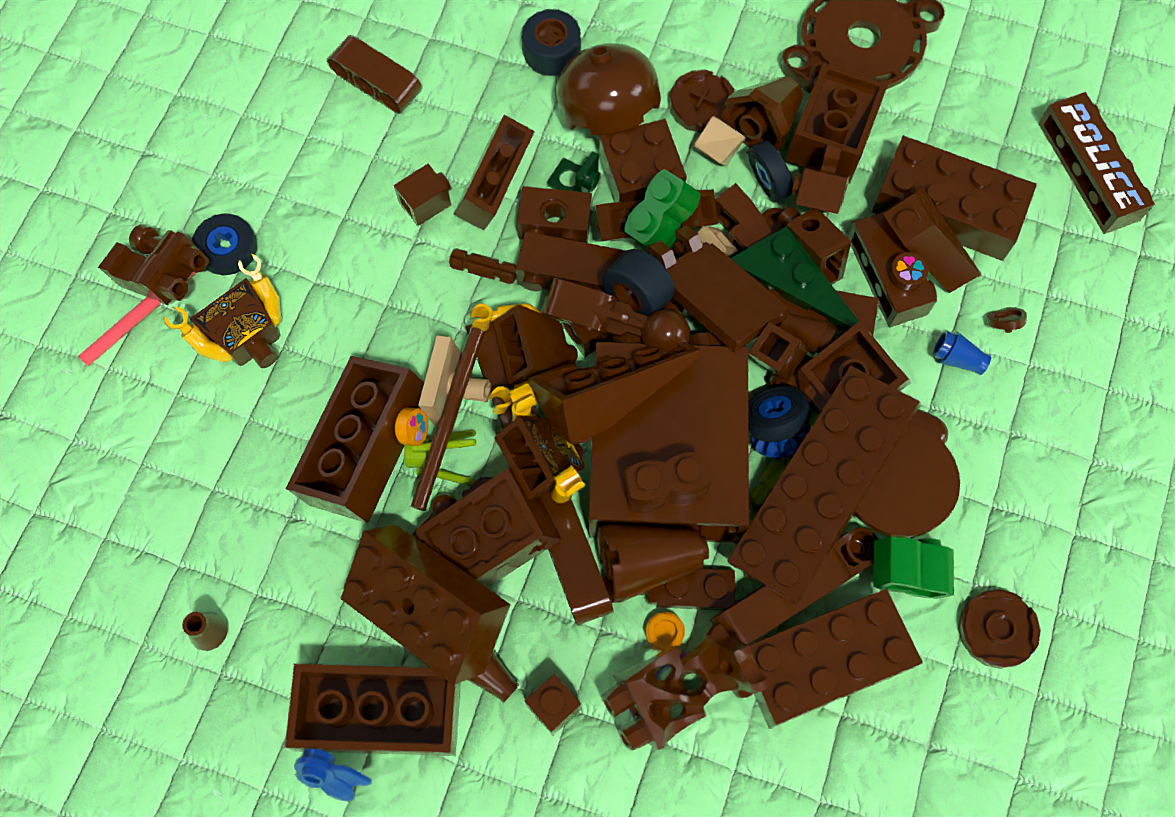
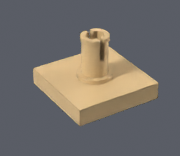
M436 336L418 405L436 428L462 355L452 338L445 336ZM470 377L463 399L488 402V397L491 393V383L488 379Z

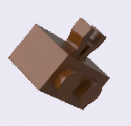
M827 145L821 168L810 165L804 169V172L800 171L797 173L792 189V194L797 195V205L835 214L840 212L850 179L849 174L836 172L842 147Z

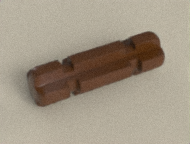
M458 248L453 249L449 263L452 269L460 271L468 269V273L493 280L498 277L500 282L513 284L516 280V264L504 261L501 264L499 259L477 253L468 255V251Z

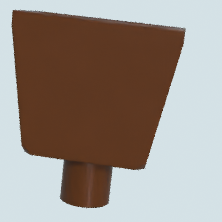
M795 207L785 209L779 215L778 222L783 228L787 226L831 285L843 279L851 246L850 239L818 209L812 208L802 215Z

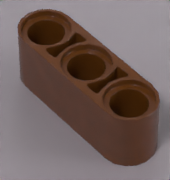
M348 35L327 58L329 67L339 77L395 113H402L422 90L421 82L412 72L353 35Z

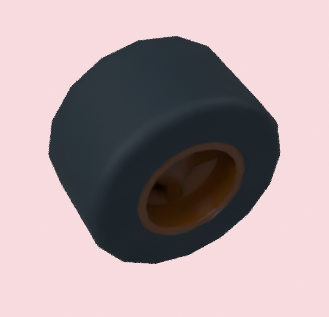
M546 9L536 12L527 19L522 28V49L527 65L542 75L557 76L560 75L566 63L573 56L581 52V30L577 21L569 13L559 9Z
M639 249L626 250L603 275V286L606 293L618 298L620 302L632 305L634 312L649 316L655 311L661 310L675 293L674 282L664 265L654 256Z

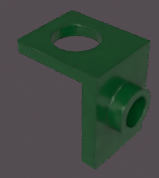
M592 151L583 166L562 158L547 181V186L552 189L585 193L594 191L601 178L599 154ZM567 171L577 173L575 185H563L560 182V176Z

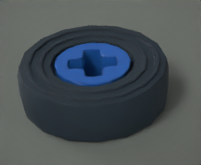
M761 141L753 145L748 150V158L752 171L762 189L774 202L779 203L793 195L794 183L780 153L769 141Z
M228 213L213 215L196 228L192 238V242L209 259L205 269L213 274L222 276L240 272L239 260L245 269L254 260L252 254L255 255L257 252L255 233L249 223L238 215ZM220 240L229 241L230 246L225 249L219 245Z
M791 386L768 388L755 394L748 400V432L753 438L763 442L788 440L800 434L808 426L811 419V409L807 396L800 389Z

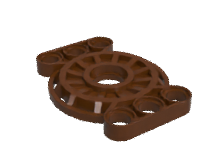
M815 0L807 10L802 24V45H793L784 51L781 71L785 76H789L799 83L800 87L809 94H811L815 85L814 78L819 75L823 63L888 84L887 89L904 82L915 72L924 56L927 46V33H933L938 30L944 18L945 9L937 0H910L908 3H900L897 0ZM826 2V5L822 8L820 12L815 11L820 5ZM924 11L931 12L936 16V20L926 21L921 17L920 13ZM809 21L813 26L812 34H807ZM854 28L869 29L878 36L879 42L872 47H859L850 40L848 32ZM920 39V50L918 53L913 51L915 42ZM799 57L805 62V65L799 68L793 67L788 63V59ZM912 64L911 67L902 73L906 65Z

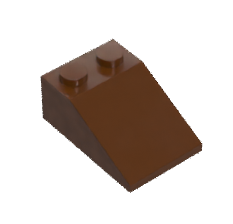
M823 63L794 133L785 161L805 168L810 165L821 168L827 145L842 147L836 172L849 174L850 179L848 183H850L863 154L888 84Z

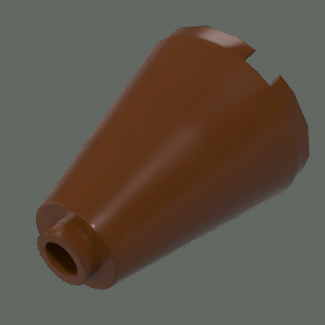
M621 524L601 525V528H598L600 564H604L606 576H603L611 603H621L702 569L704 560L709 559L707 540L705 536L700 537L695 529Z

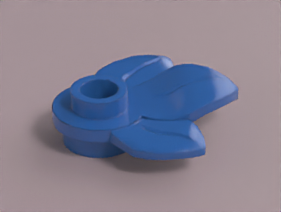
M319 749L304 750L302 757L296 759L294 769L296 770L295 775L297 779L307 787L321 788L326 795L336 800L352 801L355 798L352 787L367 786L372 782V779L348 766L334 765L336 759L328 752Z

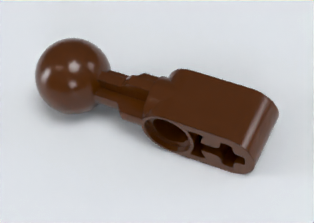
M553 278L541 312L543 315L604 335L610 333L622 337L629 333L641 337L647 347H661L666 352L676 349L678 344L683 341L688 343L690 338L688 322L680 313L674 310L662 309L655 311L649 316L634 312L632 305L620 302L618 298L558 278Z

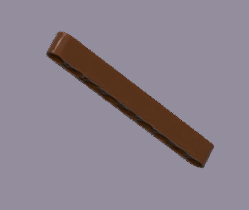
M492 321L487 331H485L476 358L484 379H488L491 383V393L499 386L507 387L509 390L515 388L514 385H508ZM472 323L465 325L466 331H467V334H468V335H469V332H470ZM500 397L492 399L494 407L505 404L504 400ZM514 402L511 403L506 412L497 414L503 429L512 423V404ZM532 406L531 413L539 416L536 406ZM551 492L540 496L562 538L561 541L548 548L576 625L579 626L613 613L614 610L572 499L570 498L565 503H558L551 497Z

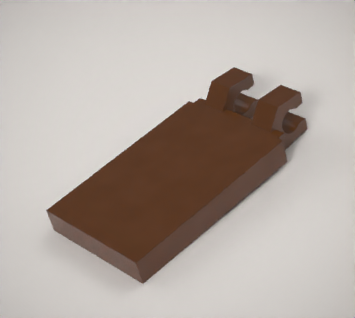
M685 225L675 232V237L679 241L673 244V250L681 256L678 259L675 258L673 250L660 240L649 246L648 252L664 265L672 277L675 285V293L672 298L733 352L760 336L769 321L777 325L787 318L790 308L713 243L711 245L707 242L702 244L699 234L689 226Z

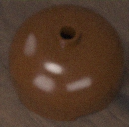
M599 44L579 52L566 63L557 81V100L563 122L572 130L575 127L590 129L591 135L614 134L638 126L644 122L643 115L652 108L658 109L661 102L658 77L652 62L644 53L625 44Z

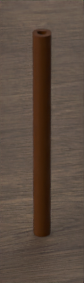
M471 328L410 506L417 510H426L485 334L480 329Z

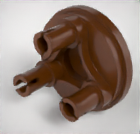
M909 424L854 512V515L874 531L891 537L914 538L934 530L949 517L960 493V474L952 453L934 434L921 427Z

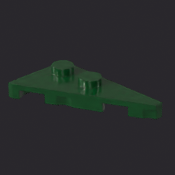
M787 226L731 258L752 277L760 280L759 283L768 290L777 291L781 297L807 311L810 307L830 318L829 323L840 329L849 330L859 322Z

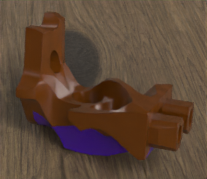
M717 623L706 633L705 640L695 648L682 652L680 647L676 645L662 650L644 662L617 672L613 675L616 684L601 695V699L610 715L614 717L628 709L630 710L634 719L618 728V734L626 748L633 751L649 744L660 750L677 733L706 716L703 706L714 695L720 692L732 691L738 698H748L755 693L765 690L770 684L755 664L749 645L731 637L722 624ZM690 673L697 674L701 680L700 686L691 690L685 688L683 680L686 675ZM676 704H682L683 710L680 715L675 718L670 717V709Z

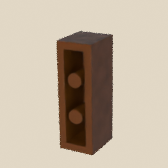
M503 115L492 133L453 215L483 231L486 229L496 215L535 131L507 115Z
M884 212L854 221L848 238L851 241V248L874 297L879 298L878 306L888 327L891 328L927 316L937 302V292L932 281L927 280V278L919 288L909 291L902 290L892 283L889 269L894 259L898 255L910 251L903 245L884 217Z

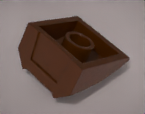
M861 320L798 370L799 388L807 396L809 403L819 415L850 366L899 391L911 383L910 379L875 340Z

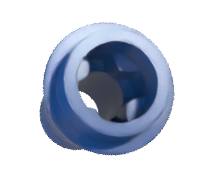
M945 330L936 342L932 353L934 357L939 359L941 364L972 371L979 375H982L987 370L991 362L990 355L984 353L958 331L952 333Z

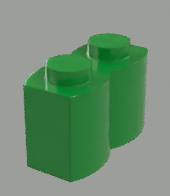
M663 169L656 174L648 185L644 201L639 203L630 213L624 231L647 247L659 240L668 247H671L677 239L675 237L676 230L680 229L681 223L685 222L694 213L701 193L682 179Z
M886 535L885 538L874 540L873 587L928 599L954 596V550L942 546L941 540L933 538L915 540Z

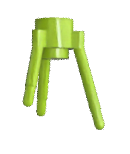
M467 430L451 433L446 449L475 446L477 443L475 439L464 438L474 437L476 431ZM426 436L424 442L419 446L405 445L404 447L405 465L407 468H416L417 476L422 474L434 436ZM439 470L437 478L471 486L478 480Z

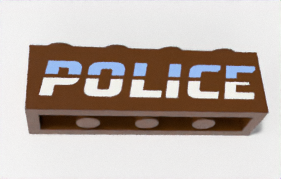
M1086 92L1048 106L1038 125L1103 234L1141 221L1155 203L1152 200L1150 191L1142 184L1134 171L1132 162L1126 158L1118 145L1115 134L1109 130L1102 119L1097 105L1091 101Z

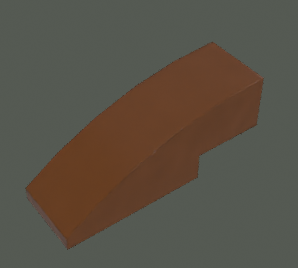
M736 183L715 199L718 222L729 232L728 240L739 251L738 253L772 235L760 211Z

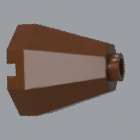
M789 76L777 77L734 91L726 99L725 105L727 107L722 111L720 119L745 136L743 144L749 148L761 141H769L779 152L784 145L804 95L799 83Z

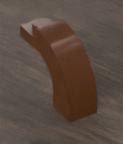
M714 189L697 190L701 193L698 206L694 213L685 222L681 223L680 228L687 225L691 229L719 224ZM644 200L596 205L597 227L600 231L601 242L633 239L632 236L624 231L625 224L632 210Z

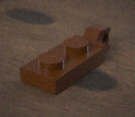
M699 569L642 593L640 596H648L647 604L656 605V608L723 611L735 603V570Z

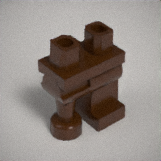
M140 224L131 231L129 243L133 250L142 254H149L147 258L131 251L126 245L116 242L98 268L118 286L148 298L157 299L160 303L168 306L171 300L181 301L188 292V284L185 281L192 272H202L209 263V259L185 234L168 230L160 237L156 229Z

